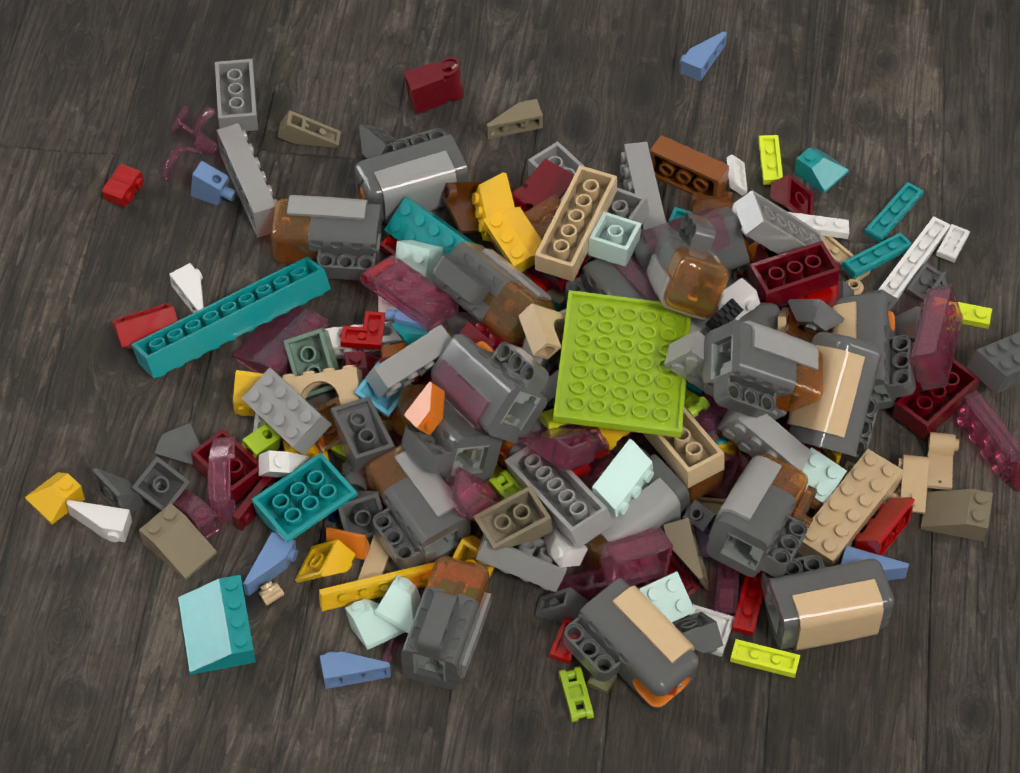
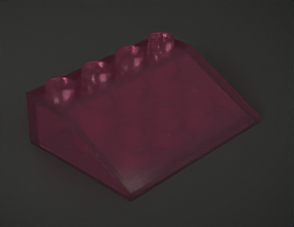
M295 307L290 312L273 318L271 322L264 323L232 355V358L256 373L264 374L271 368L283 378V375L293 374L284 340L320 328H330L329 320L313 310Z

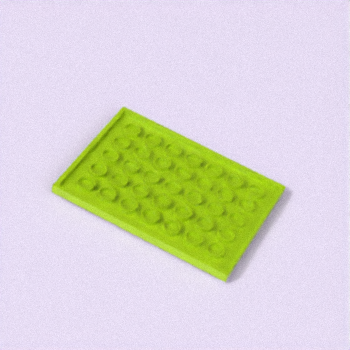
M569 290L552 422L681 438L686 379L674 373L664 363L669 344L690 334L691 316L670 310L659 301ZM675 304L692 312L691 306Z

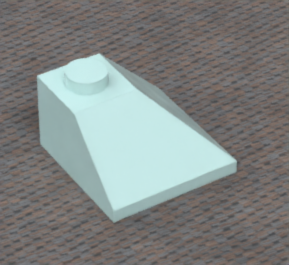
M397 575L374 614L409 634L421 601L417 586L411 583L409 579Z
M363 599L345 607L351 629L367 650L405 633L402 629L374 614L379 603Z

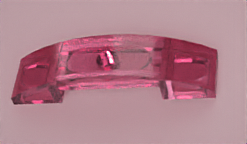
M234 437L214 438L210 450L208 494L215 523L234 522L232 515L235 513V500L230 499V459L235 458Z

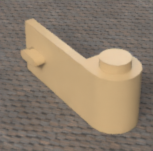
M929 433L927 488L952 490L953 454L959 448V439H956L955 434Z
M903 454L902 458H898L897 467L904 470L900 497L914 498L915 502L912 513L925 514L929 457Z

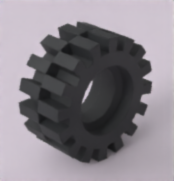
M731 298L705 324L711 330L733 321L744 309Z

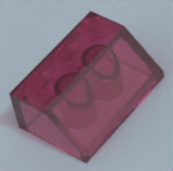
M461 467L456 469L452 500L457 505L455 507L456 511L462 517L467 516L474 522V515L502 501L487 481Z
M661 528L603 544L600 560L607 587L618 578H623L629 586H633L667 575L673 544Z

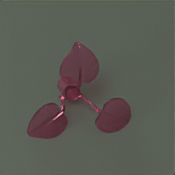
M185 104L181 108L179 115H177L172 124L171 132L175 133L179 126L183 127L193 136L197 137L194 143L197 149L182 146L173 149L162 167L164 180L168 181V173L181 150L198 154L202 151L209 156L214 153L218 143L200 131L204 123L216 113L209 106H206L199 115L194 130L183 123L188 113V105Z

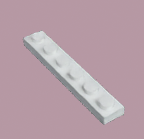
M733 205L732 211L735 213L736 209ZM788 212L819 231L821 236L848 239L849 220Z
M933 216L878 290H884L892 296L899 298L945 237L951 225Z

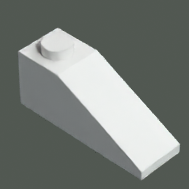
M189 263L170 273L172 287L191 312L195 313L203 309L204 301L201 284L203 277L198 269H194Z
M269 450L259 455V476L284 478L313 457Z
M67 500L69 514L79 522L111 542H126L132 523L130 510Z
M552 521L554 531L543 536L549 556L561 568L579 566L588 548L585 545L577 548Z

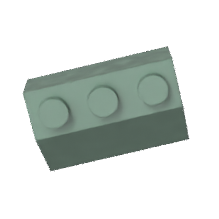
M320 328L284 340L291 369L295 376H301L306 371L321 373L326 368L339 370L328 330ZM328 384L319 385L309 392L306 399L318 397L331 391L336 392V389Z

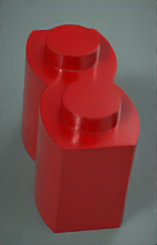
M120 164L102 190L104 200L126 207L128 203L133 201L134 193L141 189L144 184L142 171Z

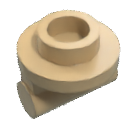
M268 581L260 586L261 591L258 592L265 606L284 596V592L278 583H272V581Z

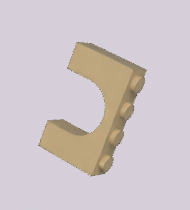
M530 304L518 317L534 356L549 359L561 348L557 336L563 340L566 314L535 304Z
M355 365L343 366L342 370L326 368L321 373L306 371L301 376H295V374L283 375V379L305 399L313 388L323 384L332 385L336 389L340 405L361 399L354 394L363 382L362 370L355 367Z

